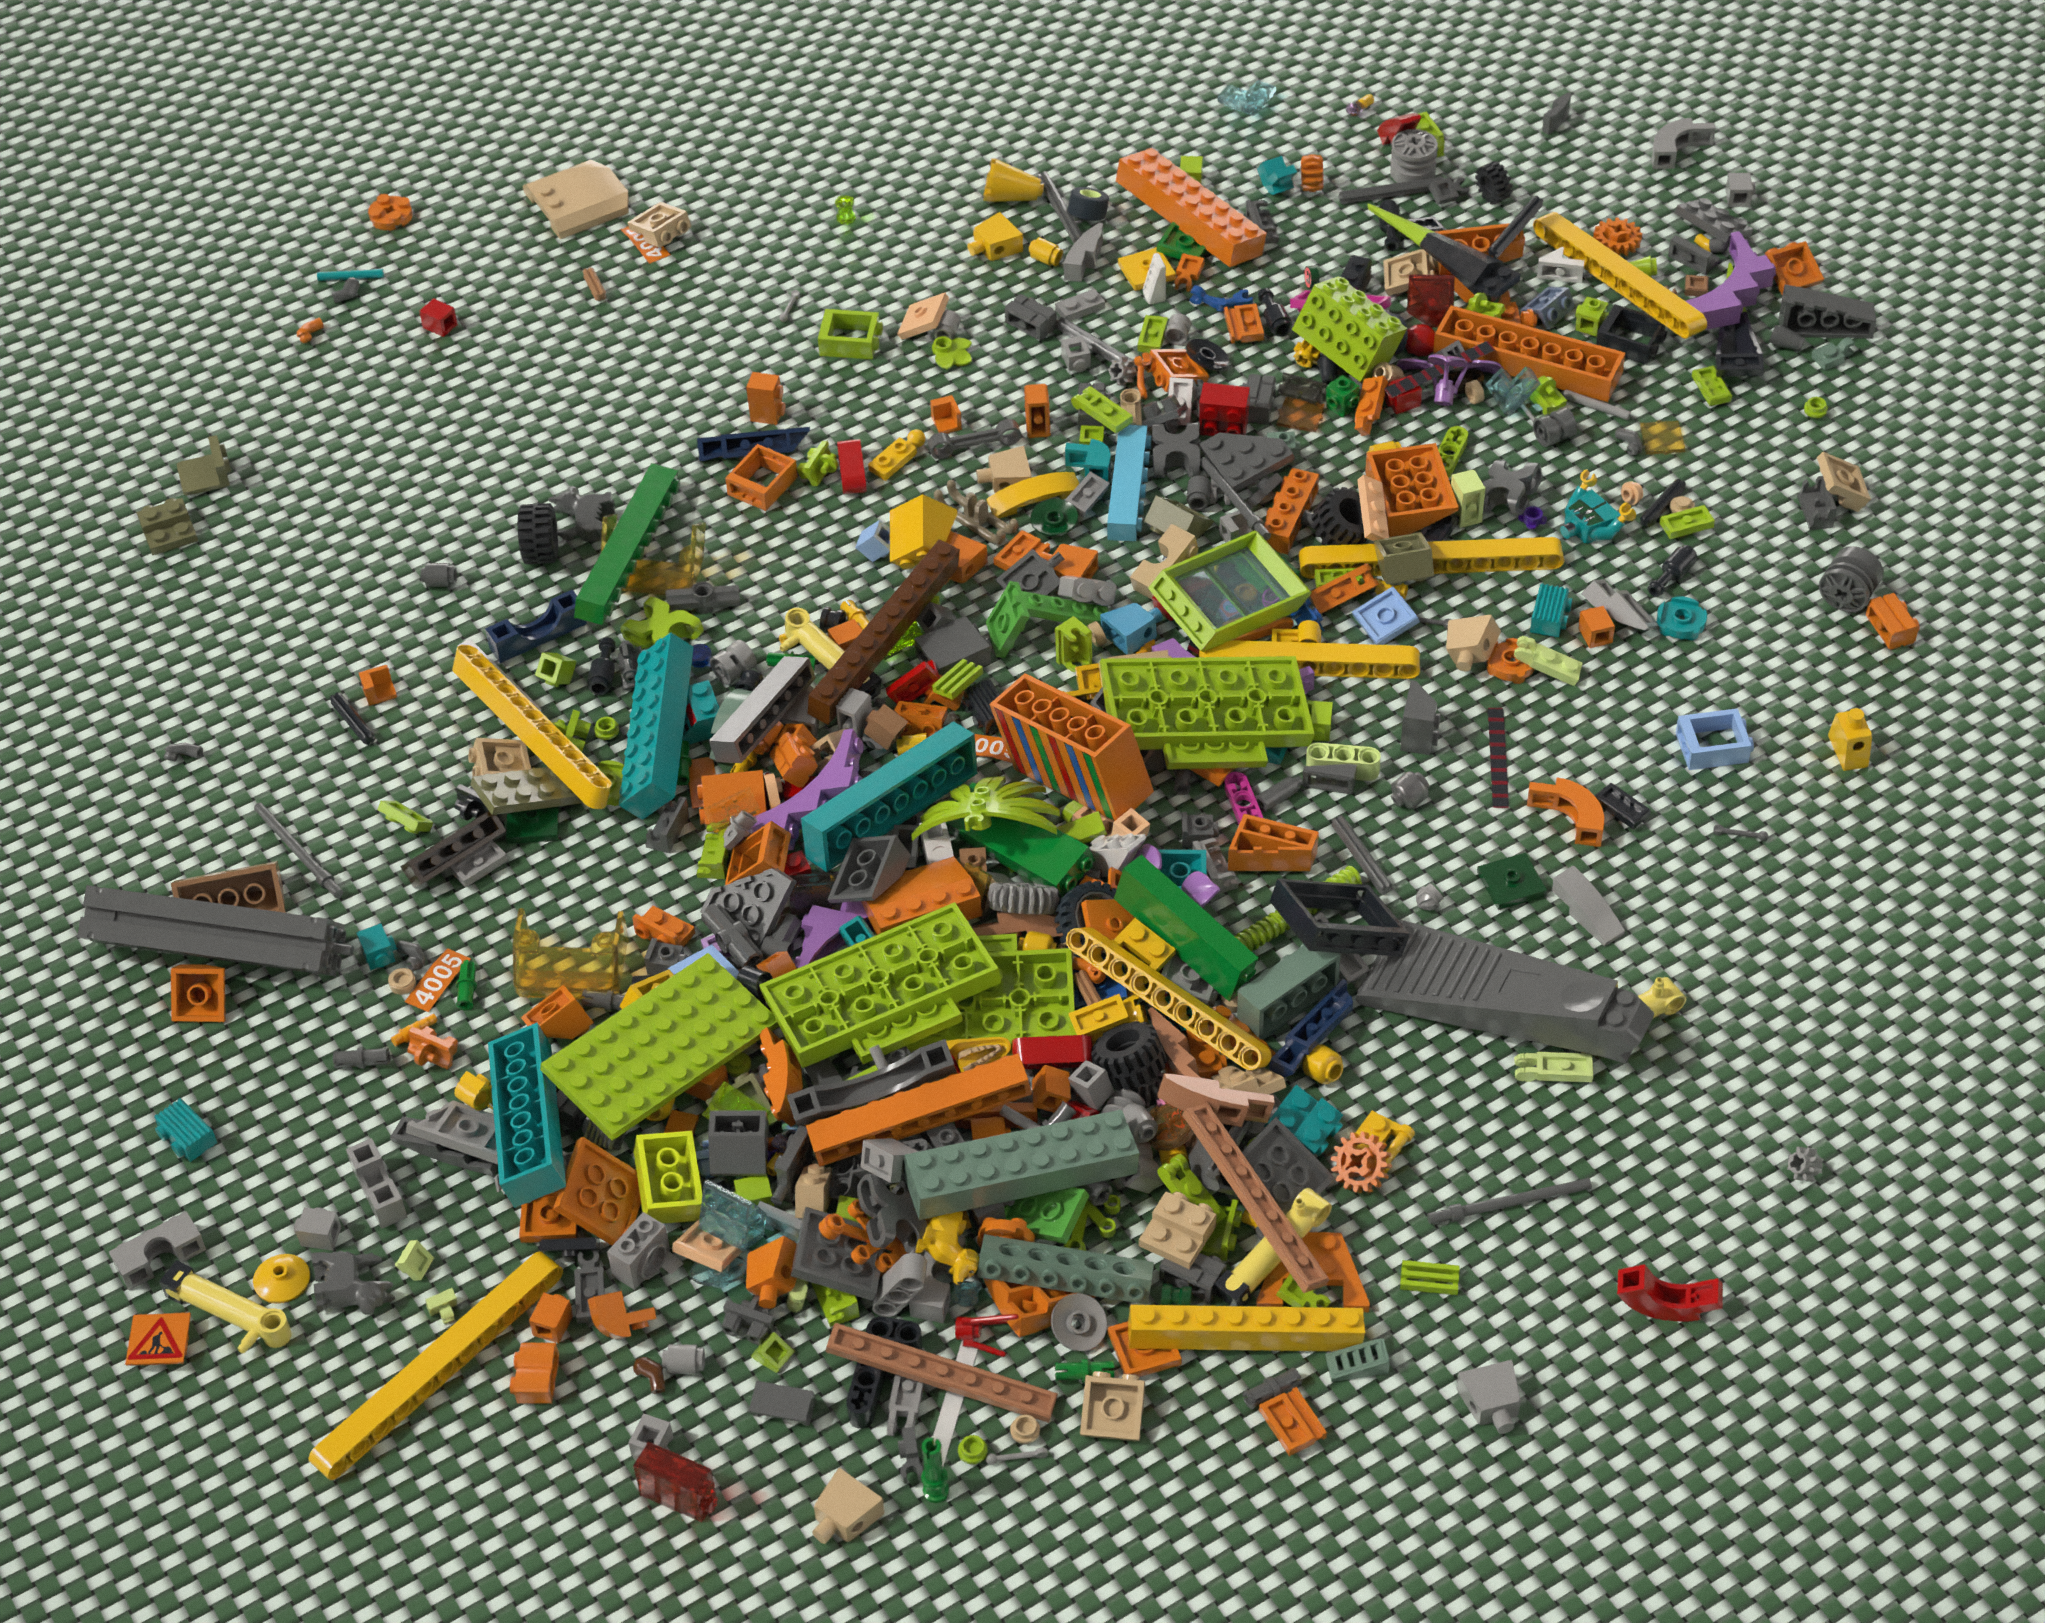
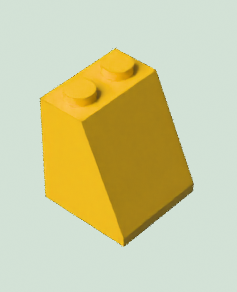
M922 494L890 510V562L900 566L902 569H912L918 565L939 539L946 542L957 516V509Z

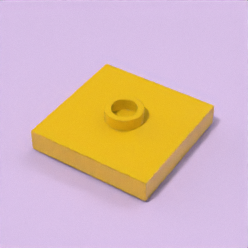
M1157 247L1118 258V266L1135 291L1143 289L1153 255L1156 253L1160 254L1166 266V282L1176 279V273L1164 254L1156 252Z

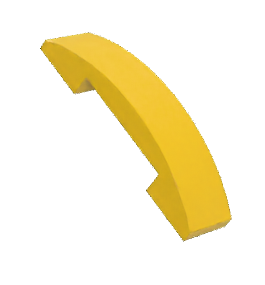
M1055 472L1039 475L1017 482L987 498V503L992 514L1000 519L1016 514L1017 508L1056 496H1059L1062 500L1066 499L1080 483L1074 472Z

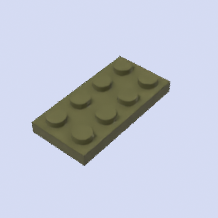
M549 767L472 776L470 784L492 815L583 803Z

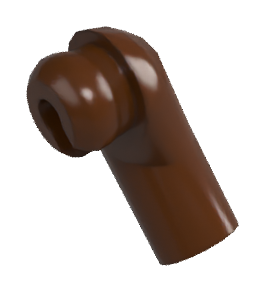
M648 1357L638 1358L633 1365L634 1373L638 1376L641 1374L649 1378L652 1394L665 1392L662 1366Z

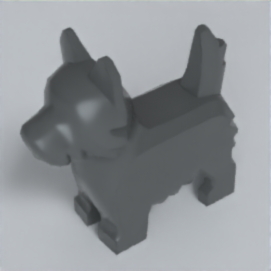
M569 486L567 491L560 493L558 496L548 498L549 502L556 505L553 507L556 513L575 515V526L558 531V536L563 538V540L579 538L590 543L599 540L608 542L614 530H611L610 518L606 519L605 515L615 514V502L612 500V493L580 495L579 490L575 486Z
M341 1250L333 1253H312L315 1281H321L325 1277V1282L314 1284L317 1312L324 1311L327 1308L359 1305L360 1311L364 1315H370L374 1313L375 1308L382 1306L383 1303L395 1300L394 1295L386 1292L393 1287L392 1282L361 1281L359 1279L360 1269L380 1263L382 1258L373 1253H363L355 1256L353 1253Z

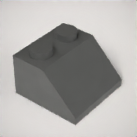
M1411 680L1403 714L1400 751L1430 755L1432 745L1437 746L1439 731L1435 729H1439L1441 714L1436 713L1437 702L1414 680Z

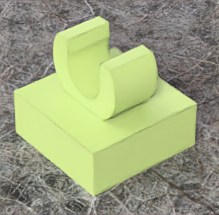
M418 1240L409 1241L406 1248L402 1251V1255L398 1262L395 1263V1266L402 1273H407L413 1281L422 1280L434 1257Z
M452 1288L425 1299L430 1316L439 1313L444 1324L455 1320L451 1308L457 1305V1298Z

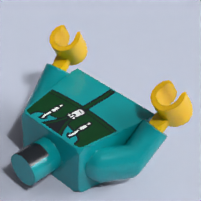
M1587 469L1582 471L1580 475L1583 483L1581 486H1577L1564 510L1565 525L1560 527V531L1566 539L1576 535L1583 543L1589 544L1599 540H1611L1625 525V521H1632L1636 518V512L1633 508L1631 509L1630 504L1627 502L1620 506L1618 512L1592 489L1587 491L1588 487H1593L1597 483L1595 474L1589 480H1586L1590 474Z

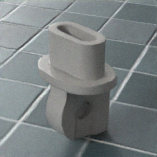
M741 811L737 817L732 816L730 818L731 825L727 827L723 835L724 848L730 851L740 842L743 836L748 837L752 834V827L757 823V819L745 811Z

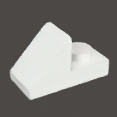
M1561 247L1539 258L1537 278L1582 283L1585 260L1563 258L1564 247Z
M1170 377L1168 396L1174 394L1179 404L1186 403L1188 410L1181 412V416L1175 419H1179L1181 425H1187L1191 421L1193 407V379Z

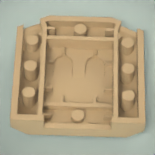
M592 160L523 185L524 193L533 204L536 203L550 221L552 230L559 239L629 213L628 190L609 167Z

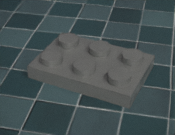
M1705 198L1679 204L1674 212L1724 243L1730 242V236L1733 232L1740 231L1744 238L1751 237L1753 228L1746 225V221L1734 218L1729 215L1727 210L1717 208L1712 205L1710 200Z

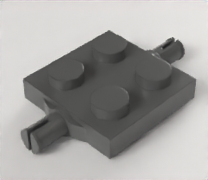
M1032 549L1000 575L996 581L1004 590L1010 581L1019 582L1021 591L1052 596L1059 590L1060 583L1054 568L1065 559L1057 552L1047 561Z
M799 1125L796 1133L790 1135L785 1153L776 1160L774 1170L777 1172L778 1178L777 1189L771 1197V1201L776 1205H781L782 1201L791 1203L795 1195L796 1183L803 1168L811 1165L814 1160L813 1147L806 1126Z

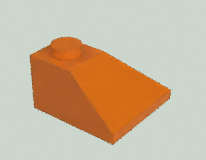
M180 964L171 968V1021L225 1022V968L198 964Z
M564 985L521 1017L527 1026L538 1022L546 1037L574 1039L576 1036L584 1035L590 1029V1025L594 1023Z

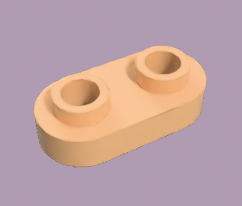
M774 773L764 775L770 810L782 804L779 798V793L783 792L780 777L775 778Z

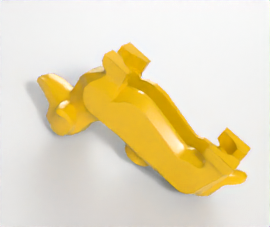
M963 1211L933 1217L926 1227L923 1239H918L915 1253L927 1251L934 1260L950 1265L949 1273L953 1275V1282L957 1285H961L965 1278H971L979 1266L978 1254L972 1249H963L958 1242V1236H961L964 1232L967 1222L962 1219Z

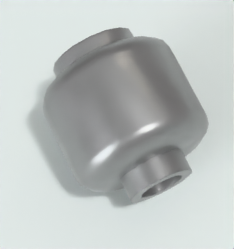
M1408 771L1391 784L1393 793L1391 799L1398 807L1404 806L1407 809H1413L1428 797L1429 783L1421 773Z

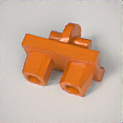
M427 1026L422 1030L415 1027L408 1030L410 1043L407 1052L415 1055L414 1062L417 1065L423 1066L429 1061L447 1070L452 1067L453 1055L457 1052L458 1047L457 1039L450 1036L440 1039L437 1037L435 1030Z

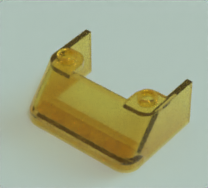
M617 514L603 517L601 552L617 525ZM706 522L692 525L691 545L681 550L679 563L637 560L636 570L633 575H629L628 585L626 589L622 588V591L666 595V590L692 588L697 583L704 559Z
M519 908L513 936V984L515 992L521 997L547 998L564 985L575 999L584 998L582 996L584 990L604 993L610 990L614 991V994H618L629 938L624 911H618L615 932L598 933L592 939L591 948L540 947L539 935L529 929L524 908Z

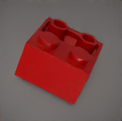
M1203 382L1199 402V435L1214 436L1218 433L1246 435L1250 387Z

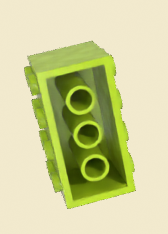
M1337 276L1313 286L1292 330L1359 382H1362L1366 378H1372L1373 369L1378 363H1390L1407 328L1401 324L1398 318L1385 312L1381 305L1369 300L1364 292L1352 287L1348 280Z

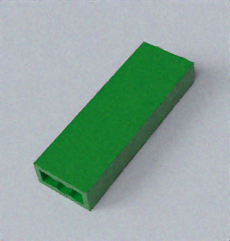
M974 782L969 785L971 793L974 792L976 786ZM991 816L992 825L984 830L970 828V831H966L965 818L946 822L948 833L973 848L985 847L987 856L1036 884L1054 886L1058 889V896L1061 898L1076 887L1079 879L1085 872L1091 869L1095 861L1089 846L1058 829L1056 835L1032 824Z
M1142 854L1123 868L1114 897L1115 901L1133 917L1174 947L1176 955L1226 1000L1230 1002L1238 996V990L1241 986L1250 982V979L1256 973L1255 966L1258 957Z

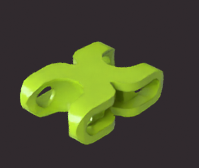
M649 597L643 603L647 620L637 621L628 619L620 627L625 640L642 648L653 646L658 639L664 638L670 632L679 638L685 637L695 640L704 631L699 618L684 610H676L670 613L668 603L655 597Z

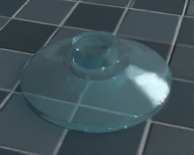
M737 1256L722 1272L697 1262L691 1268V1278L700 1285L723 1288L741 1279L746 1274L747 1262Z

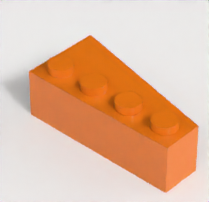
M1510 223L1434 232L1489 255V247ZM1523 229L1496 259L1504 263L1523 257L1525 243ZM1435 259V269L1439 283L1447 281L1453 274Z

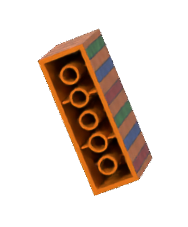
M1026 673L989 704L1014 770L1095 812L1099 811L1101 815L1113 821H1116L1129 809L1135 810L1154 792L1130 724Z

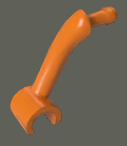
M1147 352L1142 353V357L1136 356L1134 359L1135 365L1138 366L1137 387L1143 399L1147 398L1144 384V366L1152 362V357Z

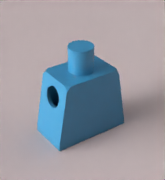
M1132 603L1101 614V628L1109 641L1126 655H1130L1143 647L1147 642L1156 638V623L1162 621L1163 616L1157 607L1146 611L1139 604Z

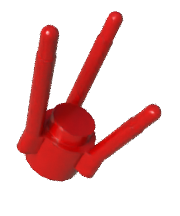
M1005 1314L974 1318L957 1317L955 1338L956 1340H963V1347H973L1005 1357L1006 1352L974 1340L975 1338H980L982 1325L1008 1324V1320H1017L1019 1316L1018 1314Z

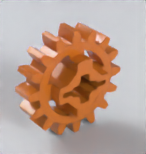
M1616 217L1615 221H1612L1610 218H1607V223L1600 221L1599 226H1595L1593 238L1616 254L1620 255V253H1623L1625 256H1628L1629 251L1635 253L1636 248H1640L1642 233L1640 232V227H1635V222L1627 223L1628 219L1619 220Z
M1361 1131L1359 1136L1358 1133L1352 1132L1350 1133L1351 1140L1342 1137L1343 1146L1334 1147L1338 1155L1331 1157V1160L1337 1162V1166L1331 1168V1171L1339 1173L1335 1180L1340 1183L1345 1182L1343 1188L1347 1190L1353 1188V1191L1356 1193H1361L1364 1189L1365 1192L1370 1193L1372 1192V1185L1379 1188L1382 1186L1380 1178H1389L1385 1173V1168H1392V1165L1386 1163V1159L1392 1155L1389 1152L1383 1151L1387 1144L1384 1142L1378 1143V1136L1373 1134L1369 1136V1133ZM1367 1144V1145H1369L1370 1147H1369V1148L1365 1147V1148L1362 1150L1361 1148H1358L1357 1145ZM1360 1175L1365 1178V1180L1356 1181L1353 1179L1354 1177H1358Z

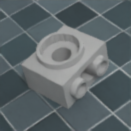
M643 1212L607 1251L612 1276L633 1290L644 1279L652 1278L660 1270L667 1253L670 1251L666 1226Z

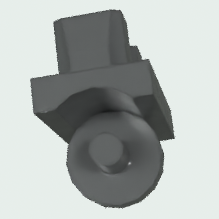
M1174 394L1161 400L1164 407L1163 411H1160L1156 401L1150 402L1143 407L1146 419L1142 424L1148 428L1152 424L1162 423L1165 431L1170 434H1175L1177 426L1181 425L1180 420L1175 418L1180 417L1181 412L1188 410L1186 403L1179 404Z
M755 1295L751 1302L743 1300L741 1305L726 1300L723 1306L725 1317L722 1329L725 1334L734 1337L738 1335L741 1327L748 1328L747 1340L760 1346L767 1336L773 1332L776 1333L777 1329L773 1326L774 1316L769 1315L770 1309L762 1308L759 1305L760 1296Z

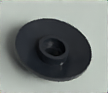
M1192 339L1186 345L1188 356L1203 368L1222 370L1229 363L1227 353L1211 341Z

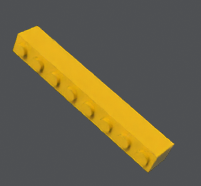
M1130 1305L1128 1319L1129 1349L1338 1351L1363 1343L1365 1336L1363 1308Z

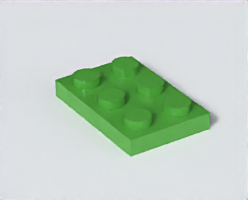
M1072 1187L1016 1199L1012 1206L1006 1205L1004 1207L1006 1220L1013 1218L1023 1219L1027 1222V1228L1034 1233L1035 1238L1067 1244L1089 1198V1194L1085 1189Z

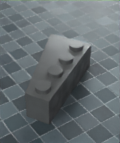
M1784 285L1778 318L1780 327L1783 325L1801 337L1806 338L1850 337L1873 339L1876 326L1874 303Z

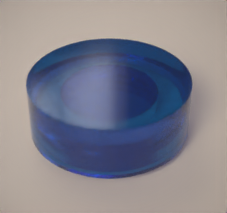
M693 645L691 666L700 668L710 663L712 653L707 645Z

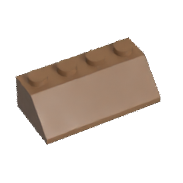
M278 861L175 880L171 883L173 897L286 913Z

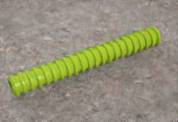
M1347 866L1345 870H1340L1332 877L1327 878L1326 881H1322L1362 884L1359 872L1352 866ZM1306 908L1311 915H1314L1317 911L1322 910L1318 908ZM1275 910V913L1272 912L1268 916L1263 917L1262 921L1258 920L1255 924L1250 925L1249 929L1245 928L1242 932L1237 933L1236 938L1250 951H1253L1291 928L1278 911Z

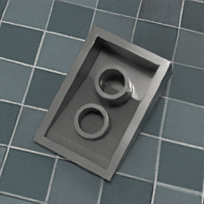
M896 835L852 838L828 901L830 903L875 900L903 875L910 858V853Z

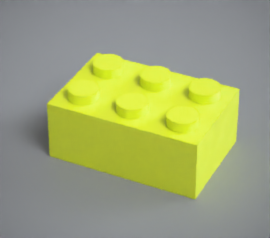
M692 1131L637 1135L634 1146V1159L642 1211L662 1224L697 1221L700 1219L704 1201Z

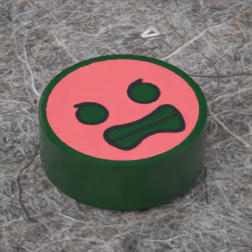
M1315 265L1305 267L1304 279L1308 289L1313 288L1320 280L1319 271Z

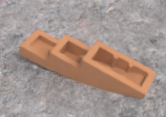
M1151 1007L1148 1010L1150 1019L1165 1050L1167 1063L1175 1075L1201 1078L1196 1060L1190 1055L1191 1052L1186 1036Z

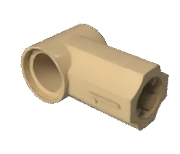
M1131 388L1122 391L1120 407L1133 415V423L1130 425H1142L1140 392Z

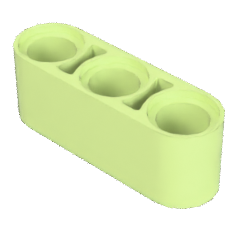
M1313 743L1307 748L1306 766L1357 765L1356 780L1372 781L1379 776L1381 755L1373 747Z

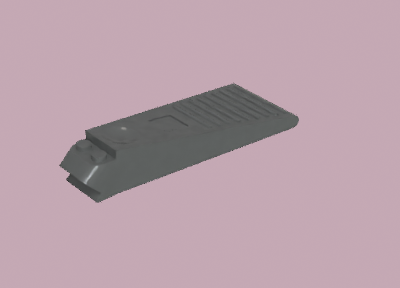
M1400 920V922L1408 930L1410 936L1402 957L1377 955L1370 971L1357 990L1358 995L1356 996V1001L1363 1006L1599 1055L1622 1063L1627 1062L1632 1050L1641 1042L1654 1016V1011L1636 994L1618 988V980L1404 920Z

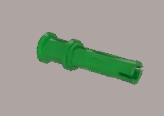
M931 1437L925 1439L922 1443L925 1468L921 1475L923 1496L927 1501L940 1503L946 1500L949 1495L948 1474L942 1466L941 1442L936 1439L934 1445V1438Z

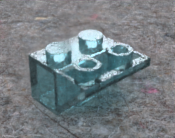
M708 1179L704 1181L699 1229L742 1251H745L764 1237L767 1213L753 1202Z

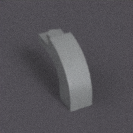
M1685 118L1663 126L1654 138L1651 158L1652 168L1674 169L1677 150L1680 148L1713 145L1716 129L1715 123H1693L1692 118Z

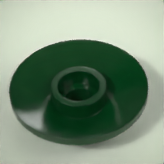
M1048 499L1034 507L1030 520L1033 528L1038 533L1045 536H1061L1070 532L1076 526L1078 512L1073 504L1065 500Z

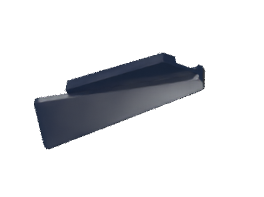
M810 427L697 438L699 462L722 456L723 459L745 457L757 444L770 448L780 454L792 453L809 433Z
M1342 979L1286 1035L1285 1045L1271 1058L1270 1071L1282 1077L1293 1075L1306 1054L1309 1055L1353 1010V1000L1349 996L1346 980Z

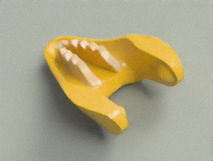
M1004 1037L946 1041L950 1053L956 1059L961 1072L973 1069L977 1065H985L1006 1056L1011 1049L1010 1041Z

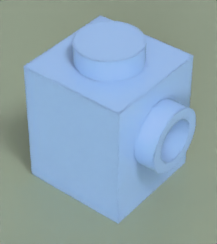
M881 520L875 522L861 532L855 548L872 562L880 557H886L890 553V528Z

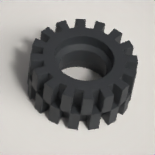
M1493 161L1476 170L1477 175H1475V179L1478 180L1476 186H1479L1480 189L1478 191L1479 193L1482 192L1481 197L1483 199L1486 198L1487 203L1490 202L1493 205L1511 196L1513 191L1511 189L1513 187L1512 183L1509 182L1511 178L1507 176L1508 171L1504 170V166L1500 165V162Z

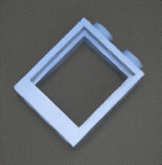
M1738 708L1678 716L1676 736L1689 770L1749 763L1750 752L1754 751V743L1752 737H1748L1746 720L1741 718ZM1732 729L1737 743L1700 747L1695 733Z

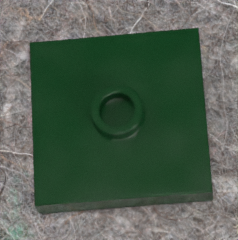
M560 806L507 813V844L559 840Z
M1526 852L1477 866V873L1498 910L1547 896V889Z

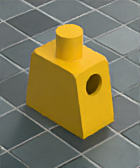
M999 212L974 228V241L967 245L968 251L972 256L982 252L990 261L1023 252V234Z
M1853 708L1850 711L1835 714L1828 737L1843 771L1867 768L1869 766L1872 733L1864 718V712L1861 709Z

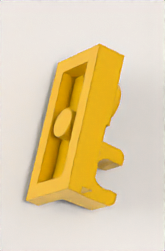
M1119 994L1068 1013L1076 1035L1091 1036L1130 1021Z

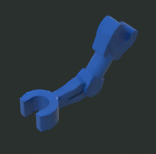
M1195 285L1191 290L1193 296L1190 298V302L1196 305L1204 302L1223 312L1224 307L1229 308L1253 304V298H1248L1249 291L1247 289L1240 290L1233 294L1232 298L1228 299L1207 295L1202 287Z

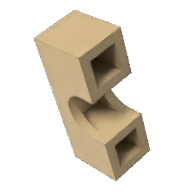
M1173 524L1169 526L1158 540L1161 554L1167 558L1157 564L1143 560L1130 576L1133 590L1152 599L1153 594L1148 587L1163 569L1196 556L1198 552L1195 535Z

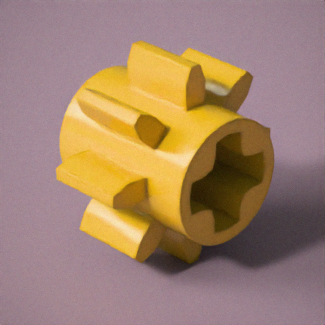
M1305 339L1302 343L1298 342L1293 349L1296 352L1293 356L1296 362L1302 367L1311 368L1313 364L1317 365L1321 352Z

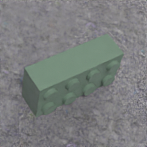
M1302 944L1298 950L1290 955H1285L1272 968L1265 969L1259 977L1241 986L1238 990L1237 1019L1246 1024L1261 1040L1266 1039L1324 998L1339 983L1340 954L1335 952L1309 951Z

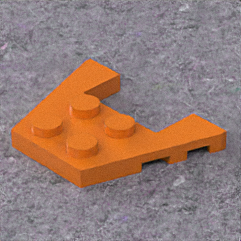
M1308 1232L1302 1238V1241L1329 1278L1326 1286L1343 1287V1308H1363V1312H1369L1370 1302L1342 1233ZM1282 1261L1265 1278L1257 1298L1256 1307H1283V1300L1276 1296L1290 1272Z

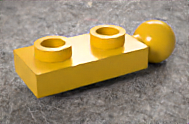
M914 429L909 432L907 441L899 437L868 464L869 471L884 481L888 480L917 455V448L925 443V434L921 430Z

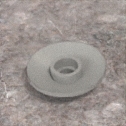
M1075 1293L1067 1295L1055 1305L1051 1316V1326L1055 1337L1063 1346L1070 1350L1081 1352L1096 1347L1102 1341L1107 1330V1318L1102 1306L1094 1298L1085 1294ZM1072 1320L1079 1322V1329H1075L1072 1326Z

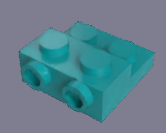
M1296 1084L1270 1117L1268 1123L1264 1125L1266 1127L1276 1117L1313 1155L1316 1154L1319 1157L1329 1145L1325 1141L1328 1135L1334 1137L1343 1126L1340 1122L1343 1114L1325 1099L1315 1100Z

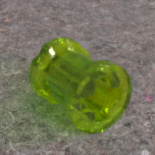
M842 195L835 200V206L838 208L836 215L838 223L848 225L856 220V214L853 212V206L855 205L853 197Z

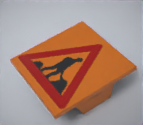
M191 1313L133 1315L125 1365L184 1364L189 1340L188 1331Z

